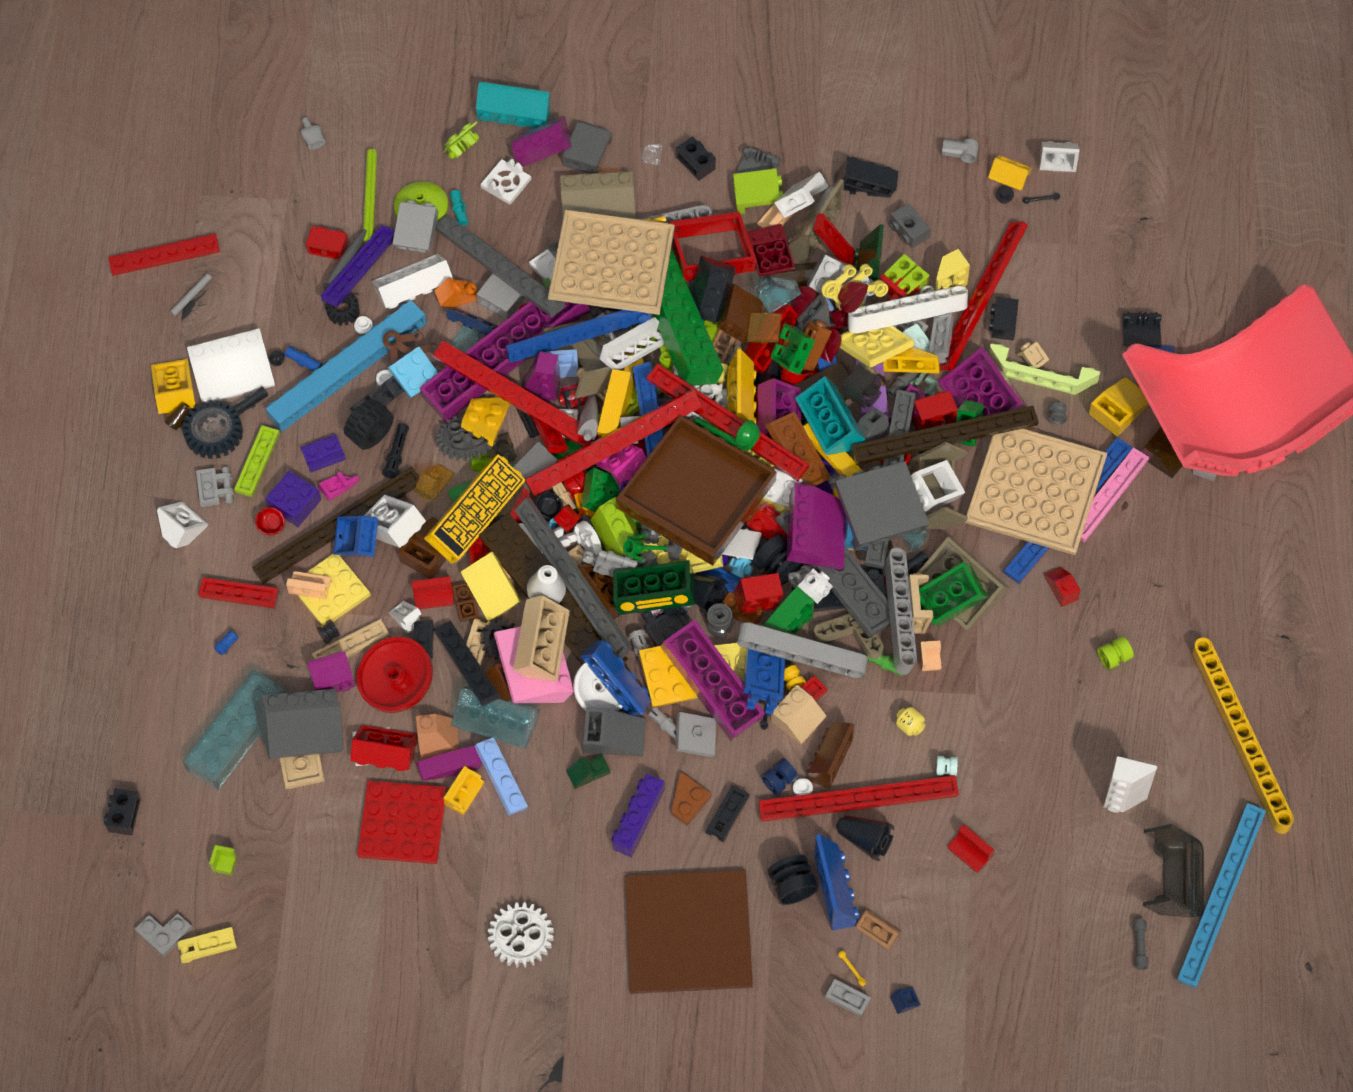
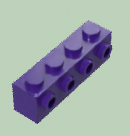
M647 773L644 779L641 778L639 780L636 796L632 795L628 803L630 808L627 813H623L620 819L621 826L619 830L614 831L611 838L613 850L631 858L665 791V781Z

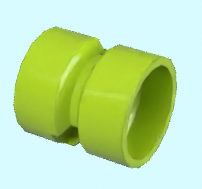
M1124 636L1112 640L1111 644L1106 643L1097 648L1099 659L1107 670L1119 666V662L1125 663L1134 658L1132 647Z

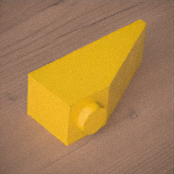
M911 347L883 361L884 372L940 373L939 356L915 347Z

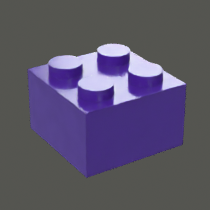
M288 471L265 499L268 507L277 508L283 513L285 520L299 527L321 501L319 489L291 471Z

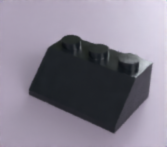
M705 256L700 257L691 295L701 318L716 323L722 319L736 267Z

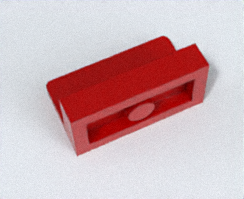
M450 576L412 581L415 607L419 610L454 605Z
M964 824L958 829L957 836L947 847L976 873L984 867L993 857L994 853L992 847Z

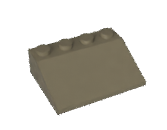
M633 171L560 176L563 218L565 210L636 219Z
M840 179L824 190L820 197L817 196L814 200L813 208L806 212L803 223L798 224L795 231L796 234L788 240V246L793 258L803 263H808L820 245L822 239L817 235L813 227L817 214L824 213L832 224L835 222L842 211L844 180Z
M947 537L918 573L929 575L928 584L963 562L971 564L988 598L953 618L968 631L1001 600L1010 587L956 539Z

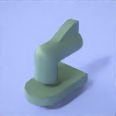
M921 373L909 385L917 387L926 373ZM928 375L924 380L928 384L923 391L926 393V397L935 395V389L938 386V381Z

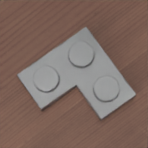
M177 913L164 927L148 915L135 928V931L165 957L177 945V942L181 941L193 928Z

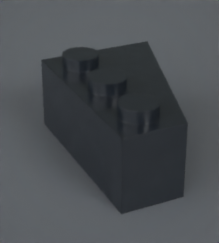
M847 157L835 173L834 183L840 179L844 180L843 191H850V194L856 195V192H865L867 196L890 198L897 189L898 170L876 165L872 162L861 161L854 157Z

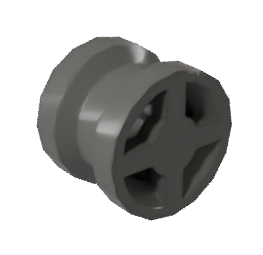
M1055 402L1048 406V411L1050 412L1048 421L1050 423L1063 424L1067 421V415L1065 414L1067 411L1066 404Z

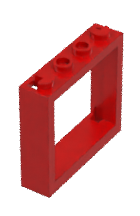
M740 212L669 221V224H675L672 249L685 281L695 279L698 264H686L678 238L735 230L744 257L719 262L736 267L734 274L755 271L756 257Z

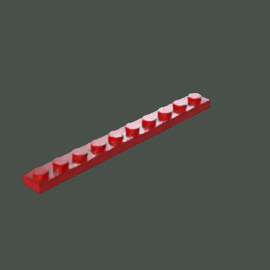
M1024 221L1010 222L968 302L967 308L963 311L952 332L949 356L946 357L947 363L939 364L940 371L953 370L966 343L971 337L990 297L994 293L1003 272L1028 226Z
M442 341L433 354L434 359L579 446L584 447L599 439L597 433L595 440L586 441L584 436L577 434L579 421L447 342Z
M659 364L646 377L648 382L672 398H676L694 389L703 407L693 412L735 438L738 430L745 423V421ZM761 432L758 442L750 449L797 482L809 468L808 463Z
M691 389L526 477L525 480L534 496L675 422L679 416L684 417L703 407L694 389Z
M947 776L760 800L758 805L761 822L952 798L958 797L959 792L956 776Z

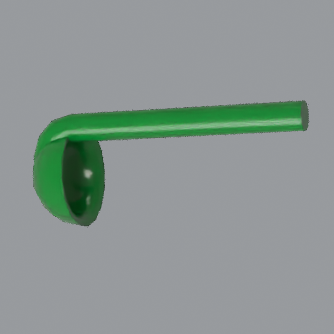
M698 417L694 420V424L708 429L710 433L723 438L726 442L744 451L752 449L760 437L759 427L752 420H748L740 427L736 438Z

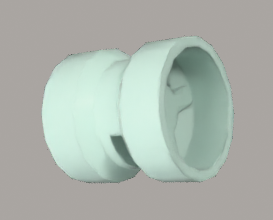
M937 756L936 775L949 774L950 776H957L958 758L953 756L950 758Z

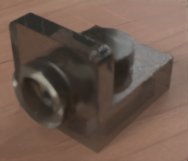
M508 432L498 435V440H495L496 445L493 446L496 455L499 454L506 458L508 462L517 459Z

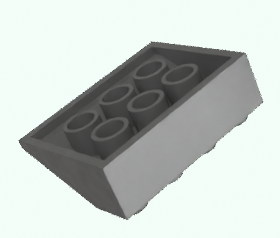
M335 689L261 695L256 703L255 710L268 759L343 752L340 705Z

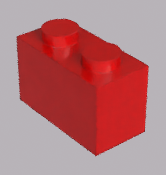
M312 226L306 241L307 253L339 260L348 247L347 233L340 230L334 231L322 226Z

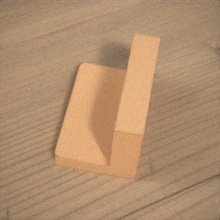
M773 204L758 222V227L763 228L778 224L784 226L794 213L784 218L776 204Z
M295 571L293 572L292 579L288 578L286 586L289 594L327 599L331 578Z

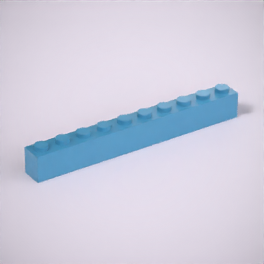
M412 300L407 304L401 305L395 313L388 315L383 322L373 326L368 333L358 337L352 345L345 347L340 354L330 358L321 368L315 369L309 377L299 381L293 389L287 390L282 397L271 402L266 408L268 418L283 432L390 352V349L386 348L383 343V337L387 332L396 331L399 335L413 334L427 324L425 314ZM395 337L389 338V343L394 344L396 342Z

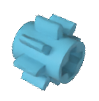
M732 558L729 564L730 568H732L731 573L741 578H744L745 575L750 576L754 569L750 566L752 561L745 558H738L737 560Z

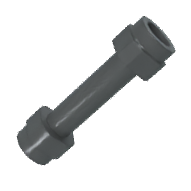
M1137 919L1134 920L1133 926L1137 940L1135 965L1136 969L1144 970L1148 968V957L1145 956L1144 935L1147 925L1146 920Z

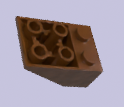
M434 517L427 520L421 529L415 532L408 542L398 550L400 562L429 579L435 576L446 561L424 539L439 521Z

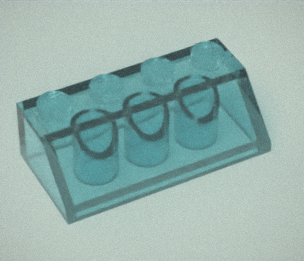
M466 686L461 688L451 726L486 737H494L496 740L526 748L535 730L541 709L524 703H513L502 698L482 707L470 687Z

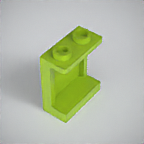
M777 169L733 174L737 210L740 214H745V208L775 204L783 195V190L779 191V186H782L781 175H777Z

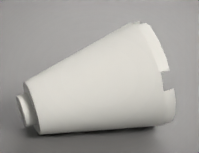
M550 565L541 567L529 579L527 584L529 598L543 595L557 604L562 601L566 591L564 580L557 570Z

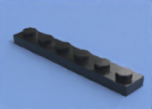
M451 620L434 628L435 635L481 706L483 707L499 699L497 690Z

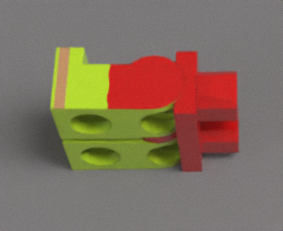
M905 254L885 274H882L879 279L888 286L887 293L890 297L887 298V301L914 296L923 286L930 285V275L921 267H916V263Z

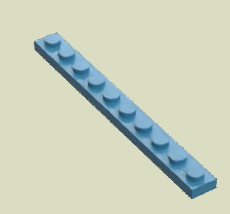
M1249 803L1245 807L1178 976V982L1195 989L1197 988L1266 810Z

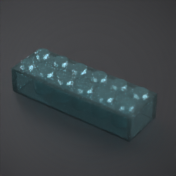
M253 670L184 759L183 763L186 770L219 790L261 735L255 705L261 695L286 693V690Z

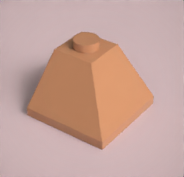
M438 714L416 716L421 760L460 749L457 719Z

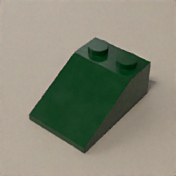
M884 224L877 226L861 240L860 248H856L855 259H858V264H854V267L860 271L862 265L868 264L872 268V274L868 278L873 282L879 278Z

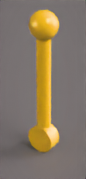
M839 951V958L845 961L857 977L858 983L864 986L867 983L866 980L859 975L847 959L845 951Z

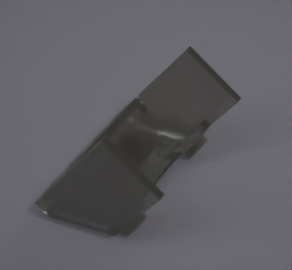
M1172 824L1144 829V834L1155 839L1153 846L1155 854L1163 859V895H1157L1152 901L1143 902V906L1161 916L1192 918L1202 916L1204 913V848L1201 841Z

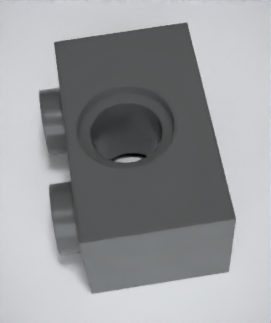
M909 203L891 213V228L893 231H897L902 241L912 249L930 238L931 228Z

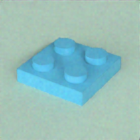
M417 347L388 368L409 398L420 392L419 388L438 374L420 347Z

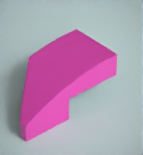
M338 472L337 476L319 483L318 488L326 499L330 501L358 483L359 477H348Z

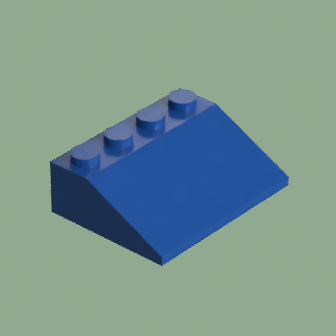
M818 834L815 836L814 858L831 929L834 931L856 926V919H859L857 906L853 907L854 892L852 888L848 887L847 881H850L848 869L844 870V852L839 850L837 843Z

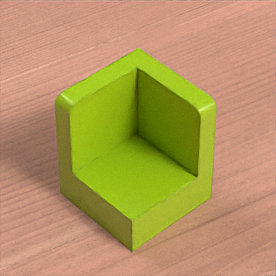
M215 845L209 863L212 871L232 875L237 860L236 852L233 848Z

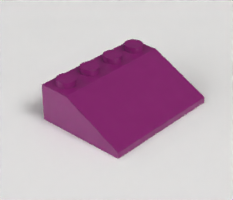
M982 347L938 382L945 392H951L957 409L965 400L983 403V416L1028 407L990 352Z
M794 484L789 495L786 561L840 570L844 569L846 514L839 498L815 486Z

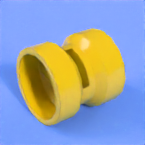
M796 665L784 669V681L787 683L786 687L789 692L796 685L801 687L806 683L804 677L800 676V670Z

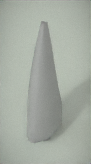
M595 394L588 396L578 424L577 434L584 436L586 441L595 440L598 430V403Z

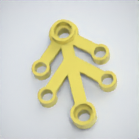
M851 264L844 267V273L836 280L825 282L821 289L825 297L835 300V305L839 310H842L840 308L841 302L838 299L840 289L843 286L841 284L856 274V269ZM868 264L862 265L860 273L849 282H861L865 277L872 274V268ZM876 280L873 284H867L869 285L867 292H873L878 297H882L888 292V286L882 280Z

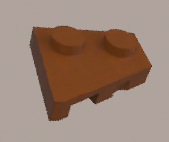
M681 772L671 815L688 826L712 797V794Z

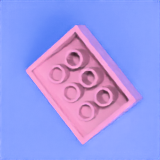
M521 626L495 632L494 636L513 703H564L574 693L563 652L558 681L552 682L526 678L513 671Z

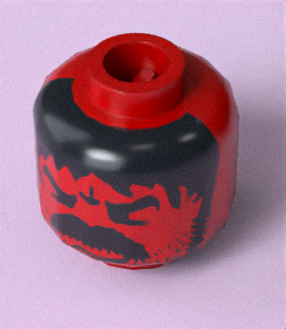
M578 383L561 387V394L558 395L561 406L565 405L567 409H573L584 405L587 396L575 397Z

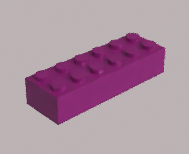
M693 620L663 641L661 645L663 651L730 741L763 718L765 713L758 703H755L754 710L746 708L749 694L743 693V683L696 620Z

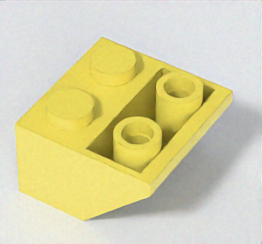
M959 249L942 257L936 278L935 291L955 286L965 287L968 284L970 265Z

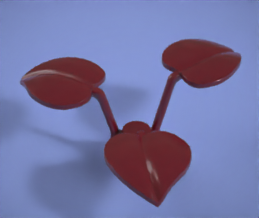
M848 282L840 289L838 299L842 303L840 305L842 310L835 312L829 310L833 322L837 325L828 327L832 332L820 356L823 360L829 363L833 362L842 341L841 334L836 329L848 327V313L858 309L867 293L869 285ZM801 286L793 292L791 307L798 316L817 298L816 291L811 287Z

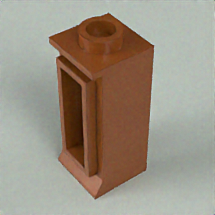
M808 320L809 325L804 332L815 340L803 368L814 371L832 332L826 327L827 324L820 320H816V322Z

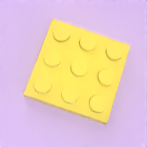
M889 326L861 333L848 331L841 335L840 348L871 368L913 347L914 340L895 327Z
M333 554L306 572L331 578L327 599L297 595L321 626L325 625L329 619L334 622L371 596L368 589L340 556Z

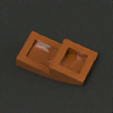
M731 592L727 594L722 604L727 605L731 609L732 617L741 623L757 625L764 615L762 609L756 610L752 614L739 613L735 594Z

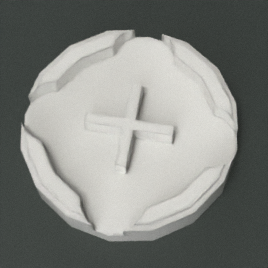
M586 521L577 523L574 532L578 535V545L583 546L585 552L589 551L594 553V556L598 555L602 549L595 530Z

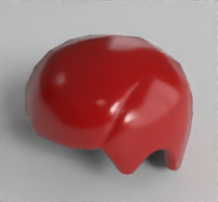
M266 507L257 513L255 525L262 534L274 536L285 527V517L277 508Z

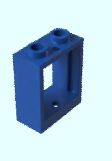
M367 516L337 517L333 555L349 558L374 557L378 518ZM356 524H357L356 537H355V545H354V551H353L354 536H355V527H356Z

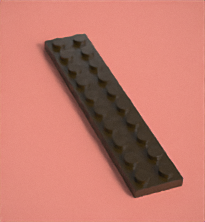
M508 513L481 532L479 539L490 552H494L505 571L526 597L530 599L527 593L529 579L541 567L552 565L511 514ZM566 587L565 595L559 605L570 610L564 644L582 665L585 662L580 655L595 641L602 640V638ZM626 656L622 659L624 663L628 661Z

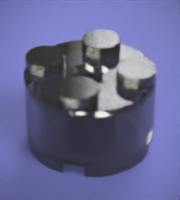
M858 363L853 373L843 381V386H845L844 395L863 408L865 406L870 407L882 393L879 390L881 385L885 386V376L865 364Z

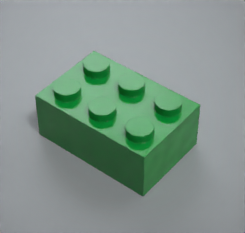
M966 562L959 564L919 589L920 602L925 610L933 611L931 622L936 626L943 625L988 598L971 564Z

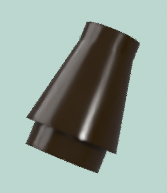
M181 402L180 405L166 416L165 423L170 428L178 430V428L182 427L185 421L184 418L191 407L185 402Z

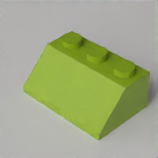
M614 497L597 509L591 518V522L606 552L610 550L614 554L624 557L627 554L623 550V544L627 537L638 535L640 532L630 516L616 509L617 497ZM643 538L638 539L643 545H646Z

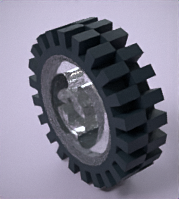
M209 400V405H206L205 401H203L200 408L198 405H195V411L191 409L188 411L189 416H185V422L182 425L185 441L189 449L193 450L196 455L199 453L202 458H205V455H207L208 459H213V455H216V458H221L220 453L227 456V450L233 452L235 450L234 445L238 447L240 444L239 440H242L243 437L242 423L238 412H235V408L233 406L229 407V404L226 402L222 405L220 400H217L216 404H214L213 400Z

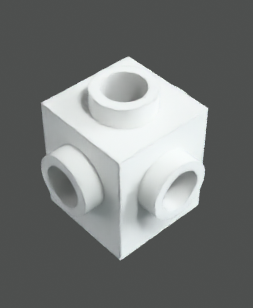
M814 569L807 573L803 581L798 585L817 604L823 597L829 594L833 586L828 582L830 578L824 572L818 573Z

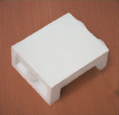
M819 171L791 186L775 204L785 218L811 205L814 202L812 196L827 189L828 184Z

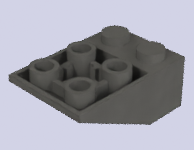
M586 707L583 739L584 753L643 756L646 719L610 709Z

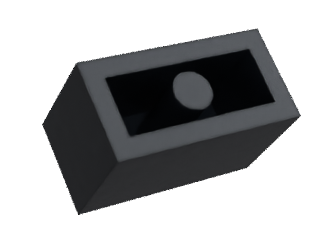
M996 297V304L991 306V315H994V320H990L989 324L992 338L1014 341L1019 299Z

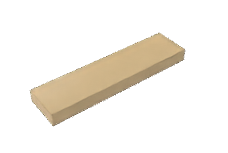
M379 619L312 653V657L316 660L345 651L347 658L389 638L390 634L383 621Z

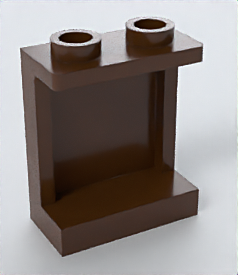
M734 284L730 287L723 320L717 324V328L740 342L747 344L757 337L764 302Z

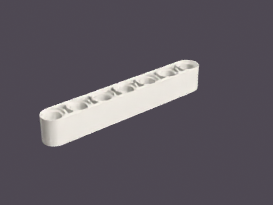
M955 286L859 307L856 311L848 313V330L852 333H861L964 310L968 306V289L963 286Z

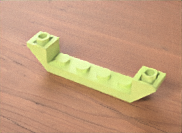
M991 343L990 354L1008 378L1074 395L1098 384L1100 371L1094 368L1082 367L1079 379H1075L1069 375H1059L1053 371L1040 370L1034 366H1024L1015 361L1009 362L1007 361L1009 348L1001 344L995 345Z

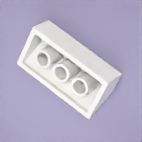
M437 253L374 279L371 283L382 305L385 308L389 307L391 309L397 307L402 301L414 300L419 294L431 293L434 288L440 286L447 278L453 279L446 259Z
M1117 756L1104 808H1108L1109 811L1115 813L1119 811L1125 812L1145 801L1148 797L1157 766Z

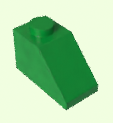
M965 400L957 411V422L982 417L983 403ZM977 439L960 442L959 444L974 447Z

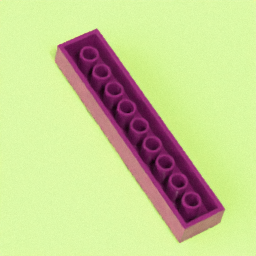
M529 302L467 350L465 354L505 377L528 359L525 358L510 363L507 357V345L542 335L545 328L575 322L590 310L589 305L564 302L565 307L551 318L533 303ZM448 366L419 388L423 399L445 423L447 422L446 419H451L468 406L471 399H476L487 391Z

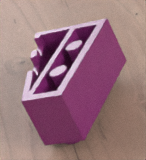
M539 352L532 367L530 366L528 373L524 376L522 388L544 401H556L561 384L558 355Z

